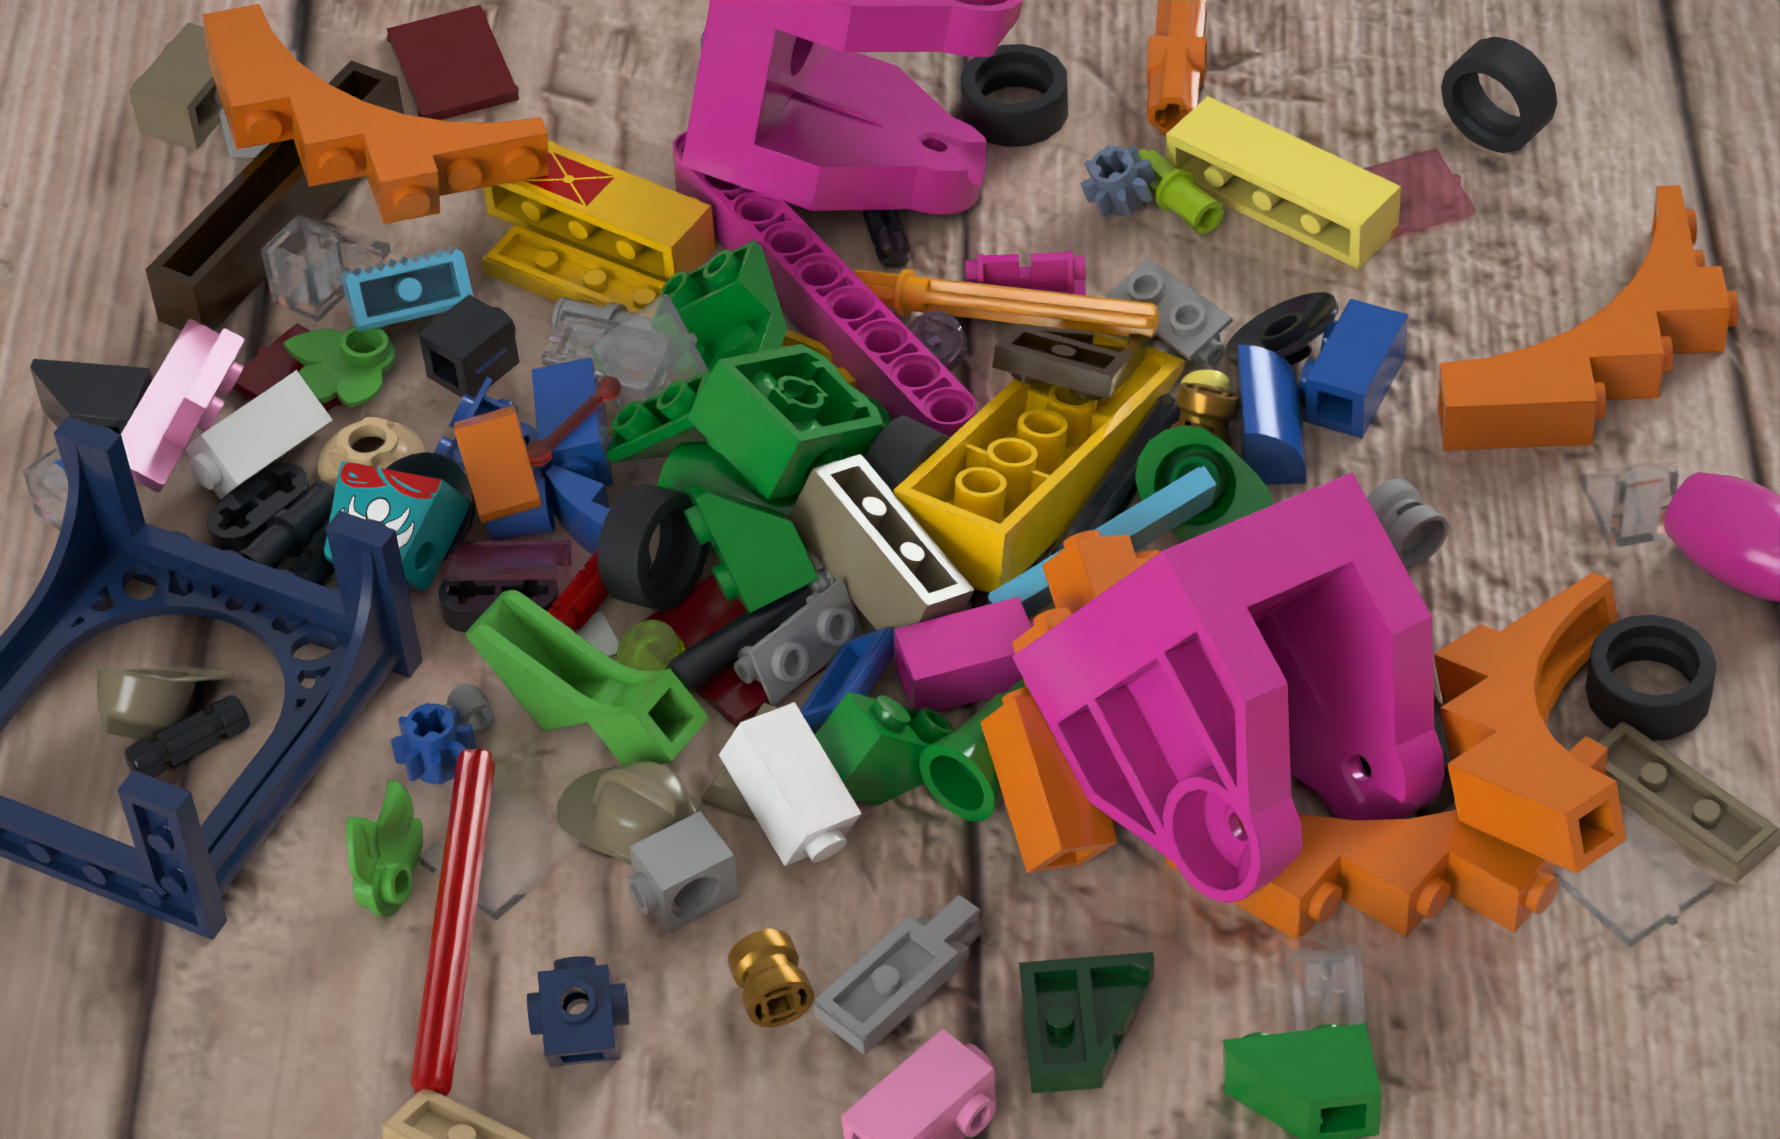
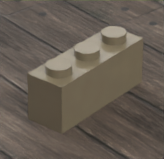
M861 454L812 469L788 518L793 522L798 535L836 581L839 579L844 581L851 600L876 630L886 627L897 629L964 610L974 592L973 587Z

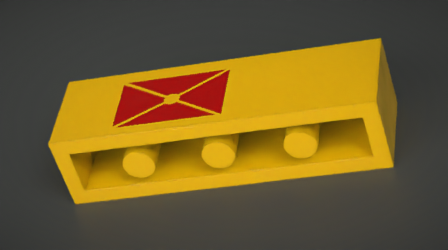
M548 140L549 175L483 188L487 214L663 282H667L680 271L688 273L700 267L716 250L711 205L653 183L646 178L638 177L605 164L601 160L593 159L562 147Z

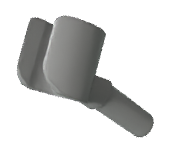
M464 683L458 685L449 694L447 704L443 705L448 709L454 706L458 707L462 724H472L474 734L485 731L495 721V715L488 706V700L481 690L472 684Z

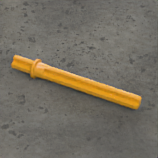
M903 269L900 274L853 270L859 279L889 309H895L896 313L902 317H908L912 312L1057 329L1093 330V333L1129 337V333L1149 336V339L1155 336L1157 326L1159 325L1157 306L1153 303L916 276L915 271L912 269Z

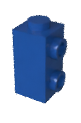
M1354 299L1349 300L1339 320H1333L1324 331L1321 341V352L1317 360L1309 359L1302 370L1298 392L1300 395L1306 396L1305 422L1359 438L1364 437L1405 360L1408 314Z
M592 357L532 369L538 449L544 471L546 472L553 464L603 483L605 486L614 485L612 464L605 456L609 445L605 399Z

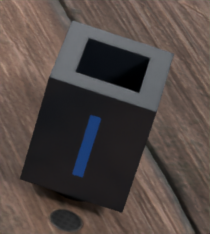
M469 294L419 334L427 377L463 398L464 394L476 398L486 377L492 379L491 386L520 362L515 338L516 328L513 320L502 309L491 307Z

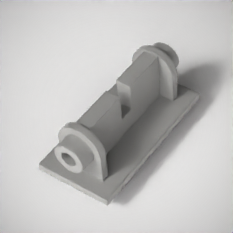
M1147 258L1106 296V298L1155 304L1159 314V325L1155 335L1187 359L1193 360L1197 364L1207 363L1214 365L1222 358L1225 347L1220 343V333L1233 321L1232 317L1151 259Z
M839 579L822 593L814 592L806 598L807 604L782 622L777 629L768 633L752 647L745 646L738 652L739 660L734 663L736 674L747 684L752 683L754 680L761 682L771 705L777 704L832 660L841 647L850 639L864 634L843 580Z

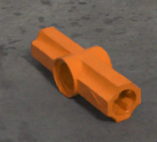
M1158 0L1155 35L1149 36L1147 83L1150 88H1148L1147 115L1148 124L1158 128L1162 135H1166L1198 105L1200 88H1205L1207 66V37L1204 36L1206 35L1207 22L1206 0Z

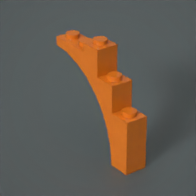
M260 4L202 14L207 57L236 150L294 139L309 187L367 176L383 224L439 214L440 196L549 175L548 133L542 117L496 123L449 122L398 113L361 101L326 83L302 65L273 33Z
M1681 185L1656 187L1650 251L1633 280L1606 307L1575 328L1534 346L1489 358L1440 363L1437 412L1443 451L1592 445L1595 420L1605 419L1606 400L1659 398L1662 373L1672 372L1673 354L1725 352L1728 327H1736L1738 324L1739 305L1736 290H1727L1722 266H1705L1703 250H1694L1693 245H1695L1697 239L1696 213L1694 209H1685Z
M1098 530L1080 532L1067 538L1063 542L1064 549L1042 565L1055 608L1033 618L1034 626L1012 642L1015 654L1152 559L1160 551L1147 550L1135 554L1129 535L1102 537L1101 532ZM1024 681V688L1014 690L1003 696V705L980 722L1027 873L1082 866L1117 843L1113 820L1088 801Z
M1593 572L1504 629L1497 631L1480 624L1433 654L1443 706L1440 709L1451 760L1447 764L1459 821L1574 873H1579L1627 840L1617 781L1580 762L1554 739L1547 728L1549 714L1564 686L1588 661L1594 639L1608 625L1618 621L1612 580Z
M1585 736L1569 750L1580 762L1604 775L1606 774L1609 748ZM1457 810L1411 819L1348 820L1298 813L1301 821L1303 844L1300 856L1292 861L1279 876L1261 891L1243 900L1231 903L1298 942L1316 922L1323 924L1328 921L1336 911L1341 900L1405 937L1414 930L1424 917L1428 919L1434 918L1445 905L1448 896L1515 933L1532 912L1540 915L1548 908L1558 890L1559 879L1554 876V863L1460 822ZM1238 817L1241 828L1246 833L1243 823ZM1165 856V864L1180 872L1175 863Z

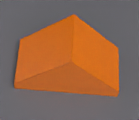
M515 405L454 423V433L481 523L542 506Z

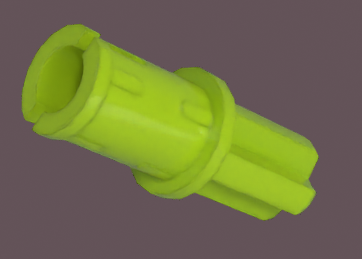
M1138 150L1141 160H1150L1157 179L1147 185L1150 192L1155 195V202L1158 207L1167 212L1172 210L1200 235L1213 231L1219 225L1224 215V210L1221 208L1223 206L1222 203L1213 199L1195 184V177L1190 171L1184 168H1175L1155 150Z

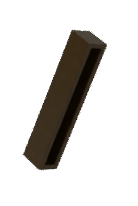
M351 60L328 83L361 101L404 114L397 76ZM294 139L268 144L145 269L158 321L183 330L187 321L193 319L199 324L215 331L360 177L309 187Z

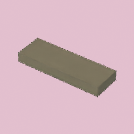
M1621 722L1598 741V743L1609 748L1605 775L1617 781L1620 802L1733 882L1737 883L1780 846V828L1631 725Z

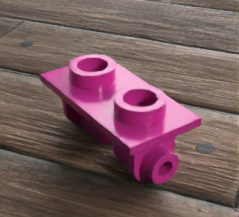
M1073 250L1056 253H1031V267H1019V254L983 255V253L977 254V260H965L966 282L1086 295L1085 256H1073Z

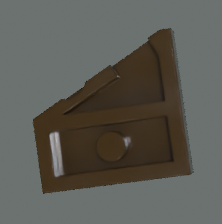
M1016 324L995 345L992 367L1011 372L1013 378L1024 383L1040 384L1047 382L1069 388V392L1078 398L1087 400L1105 398L1109 400L1145 360L1149 336L1129 333L1126 347L1093 345V330L1051 329L1045 326Z

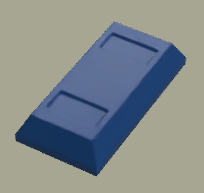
M886 627L850 639L841 647L800 709L814 735L848 691L864 696L869 694L894 655L893 627Z

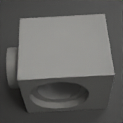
M701 811L629 846L634 875L627 879L631 895L639 909L644 914H649L653 911L669 933L740 897L735 856Z

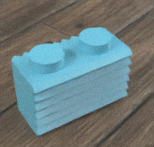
M448 246L446 251L437 248L434 254L425 251L422 257L415 253L411 259L402 256L399 262L391 259L388 265L379 261L376 268L368 264L365 270L358 267L355 268L353 273L344 270L341 275L352 326H357L358 332L447 312L469 294L473 296L464 253L452 246Z

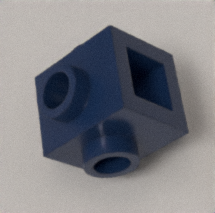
M590 956L558 959L553 962L554 970L537 972L539 992L527 993L529 1028L531 1035L543 1034L544 1056L550 1067L620 1060L617 1026L630 1025L626 983L614 984L608 964L596 965L595 958ZM578 1004L588 1005L582 1013L569 1014L571 1009Z

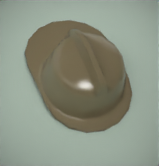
M88 663L83 665L97 669V705L100 712L102 730L107 734L141 740L145 737L149 738V740L157 739L155 732L183 719L197 681L225 679L234 676V671L206 667L116 669Z
M635 761L621 767L597 769L580 776L564 790L557 803V821L566 836L581 845L615 857L632 865L629 846L699 811L702 812L706 819L707 815L700 802L687 792L681 778L667 766L652 761Z

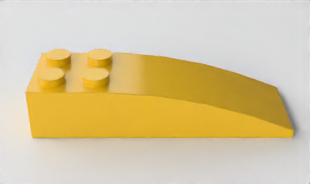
M1094 333L1093 345L1126 347L1128 344V338L1122 336ZM1147 346L1145 360L1109 400L1105 398L1099 400L1082 399L1072 395L1069 392V388L1047 382L1029 384L1014 379L893 490V493L968 583L978 591L991 593L1024 573L1061 536L1157 398L1170 392L1184 370L1185 360Z

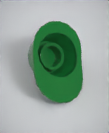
M1182 425L1165 429L1148 441L1138 457L1135 480L1139 496L1142 500H1145L1199 466L1200 468L1205 467L1216 482L1212 506L1171 530L1182 542L1273 505L1270 491L1260 476L1223 440L1204 428Z

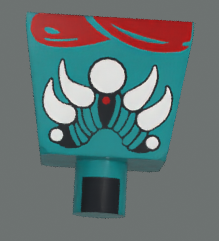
M341 461L329 523L340 510L366 520H377L387 527L396 530L407 587L412 590L424 591L430 587L469 510L471 501L441 479ZM326 537L325 558L333 564L328 537Z

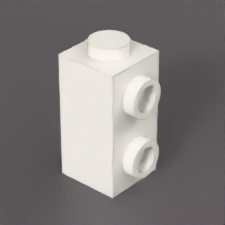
M296 370L201 434L185 449V452L190 457L189 465L195 478L206 489H213L221 500L258 472L274 464L312 438L328 425L332 418Z
M796 703L788 704L740 722L720 752L719 757L784 867L807 857H810L813 863L821 862L838 853L847 844L845 835L862 813Z

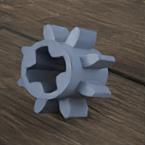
M1131 145L1127 149L1120 146H1105V149L1099 151L1092 160H1086L1084 163L1090 178L1080 184L1087 201L1096 202L1102 217H1106L1110 213L1131 217L1145 202L1152 201L1153 197L1147 184L1157 178L1150 160H1141L1135 145Z

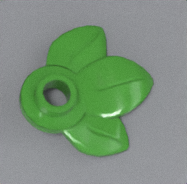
M357 326L344 333L329 328L319 329L294 336L283 343L286 352L304 365L299 374L320 403H326L336 397L347 407L358 406L370 401L383 387L382 375L393 367L396 360L395 347L388 339L387 334L380 328L358 332Z
M388 780L385 800L377 822L361 817H348L346 828L348 863L350 873L353 876L355 900L360 907L367 908L374 915L383 917L395 915L403 903L408 900L413 885L412 872L418 864L423 845L422 822L420 818L413 817L412 798L398 781Z

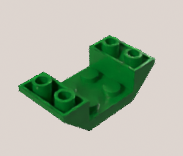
M755 240L732 251L723 250L717 253L708 263L688 273L680 271L673 275L663 286L660 292L662 300L653 325L684 353L677 365L679 373L676 381L668 385L662 392L641 402L637 400L632 401L618 412L612 424L614 432L605 454L613 463L668 457L673 448L681 442L705 441L706 437L687 418L717 360L782 347L788 328L763 249Z

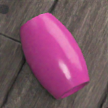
M1697 472L1689 476L1677 489L1667 508L1664 519L1666 534L1690 561L1713 578L1737 591L1760 599L1780 602V495L1759 484L1734 476Z

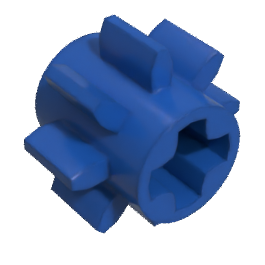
M426 703L412 710L407 717L401 716L398 721L402 736L391 739L395 761L399 764L406 763L410 781L413 782L421 779L424 782L439 785L455 777L457 757L462 750L477 748L472 724H462L459 708L454 706L448 709L440 704Z

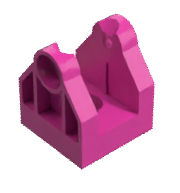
M710 0L681 166L778 200H784L787 203L810 211L910 209L927 214H953L968 210L978 202L986 167L987 141L985 137L971 125L952 117L898 66L857 52H946L964 57L992 56L1000 42L1019 19L1023 0Z
M1353 472L1163 550L1012 656L1088 801L1173 861L1190 885L1205 897L1223 903L1235 902L1261 891L1279 876L1292 861L1300 856L1303 847L1301 821L1291 797V774L1317 791L1334 814L1341 819L1348 820L1401 819L1411 816L1425 809L1439 795L1445 776L1443 750L1434 729L1432 616ZM1359 755H1362L1370 765L1371 776L1364 769ZM1238 817L1242 821L1246 833L1242 830Z

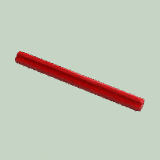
M484 748L476 751L464 749L457 757L410 1079L412 1087L415 1088V1095L421 1089H427L446 1097L452 1087L496 767L492 760L491 752Z

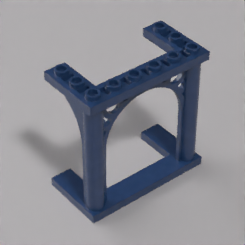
M68 416L54 432L68 481L67 502L60 534L50 562L36 590L22 611L0 636V732L53 668L75 648L92 637L118 625L162 615H195L214 618L242 628L255 636L270 650L281 667L285 680L284 702L273 732L202 825H200L190 791L133 770L117 790L135 847L0 795V856L213 940L228 921L221 899L225 891L390 673L393 672L410 679L423 661L396 530L387 527L377 520H366L339 510L326 527L339 588H327L299 578L288 570L274 569L246 559L235 551H223L195 541L184 533L178 531L170 532L145 523L121 434L115 433L106 426L92 425ZM133 578L155 586L156 590L150 597L144 600H136L130 598L125 593V587L128 581ZM110 595L114 607L110 610L98 611L106 607L105 599ZM309 643L332 650L329 654L318 659L301 660L293 657L299 648ZM304 678L316 679L312 688H306L301 685Z

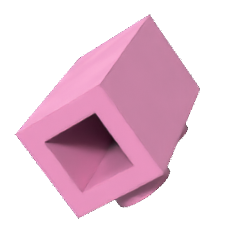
M941 1029L841 1115L844 1139H964L966 1136H976L989 1124L996 1111L995 1070L991 1061L981 1049L970 1043L963 1045L947 1031Z

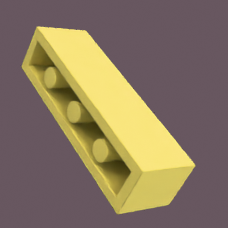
M1209 96L1201 101L1166 134L1167 161L1177 169L1184 168L1190 171L1195 177V184L1213 199L1358 270L1399 230L1401 186Z

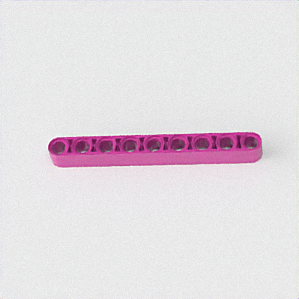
M687 131L676 137L673 141L676 192L688 197H694L701 202L711 205L715 237L727 250L732 251L753 240L762 247L781 308L809 338L821 342L832 354V362L838 368L844 367L856 380V388L860 392L875 398L894 419L905 415L949 437H952L977 414L976 400L973 395L784 200H778L681 166Z

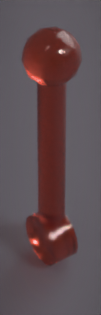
M614 376L601 378L597 391L544 440H535L529 443L526 450L531 465L543 466L550 462L552 459L551 450L605 400H613L620 395L622 388L620 381Z

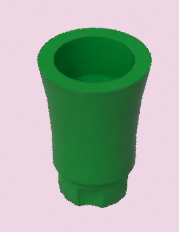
M1023 679L1015 683L1009 691L996 694L975 715L950 734L925 748L920 755L919 769L929 792L945 809L965 820L973 822L987 820L1003 798L980 722L1003 705V696L1014 690L1024 688Z

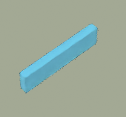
M1199 466L1095 530L1100 531L1102 537L1129 535L1136 552L1212 506L1217 484L1205 467L1200 468ZM1059 552L989 593L987 605L1019 597L1025 613L1029 617L1054 602L1042 565Z

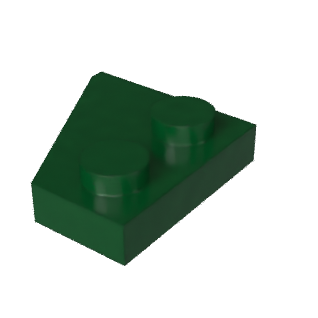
M1153 952L1019 962L1031 1094L1103 1088L1154 979Z

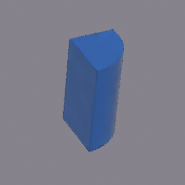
M1238 345L1237 394L1241 397L1238 416L1242 459L1260 476L1265 485L1306 484L1307 473L1300 395L1298 392L1299 384L1295 370L1287 360L1273 351L1257 346Z

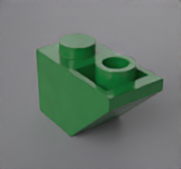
M695 484L686 489L693 507L684 510V514L699 544L703 545L710 541L721 562L711 567V570L727 602L738 598L739 602L751 613L819 579L793 522L782 512L700 484Z
M848 691L817 731L815 737L854 800L880 805L925 784L919 769V758L922 751L954 730L946 718L931 708L922 707L921 710L901 706L887 696L880 695L875 699Z
M1366 1023L1344 1026L1325 1024L1311 1030L1277 1034L1256 1032L1242 1038L1223 1040V1085L1225 1093L1300 1139H1350L1379 1135L1382 1092Z

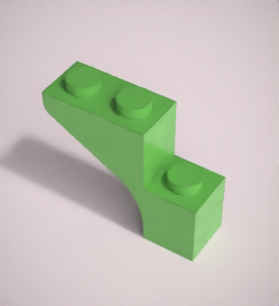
M509 590L502 592L464 634L543 732L587 722L622 766L635 761H652L658 764L672 762L709 719L708 715L670 668L660 671H643L616 662L518 591Z

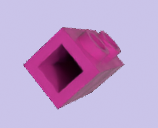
M1019 597L894 629V668L910 708L921 710L922 707H928L936 712L993 698L998 693L1009 691L1015 683L1023 679L1012 658L1015 655L1012 642L1033 627L1034 623L1033 620H1028Z

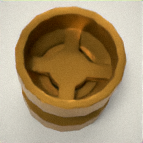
M1181 383L1176 401L1181 410L1179 421L1173 424L1171 428L1182 425L1204 428L1219 437L1230 447L1232 439L1227 432L1229 420L1237 416L1241 397L1236 392L1217 386L1201 383Z
M776 929L754 932L736 943L728 954L727 964L736 984L744 989L742 1002L752 1023L760 1027L772 1028L786 1025L805 1014L814 1002V991L804 970L798 968L799 955L788 933Z

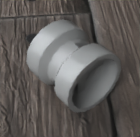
M1401 477L1390 479L1379 485L1367 497L1404 566H1414L1426 561L1444 543L1449 528L1446 518L1435 507L1428 504L1423 505L1422 496L1408 480Z

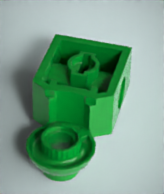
M803 344L718 359L687 419L706 437L709 446L722 454L746 478L748 485L755 492L763 495L767 500L801 493L812 469L858 454L865 457L878 434L894 418L875 398L857 391L848 384L836 369V366L827 357Z

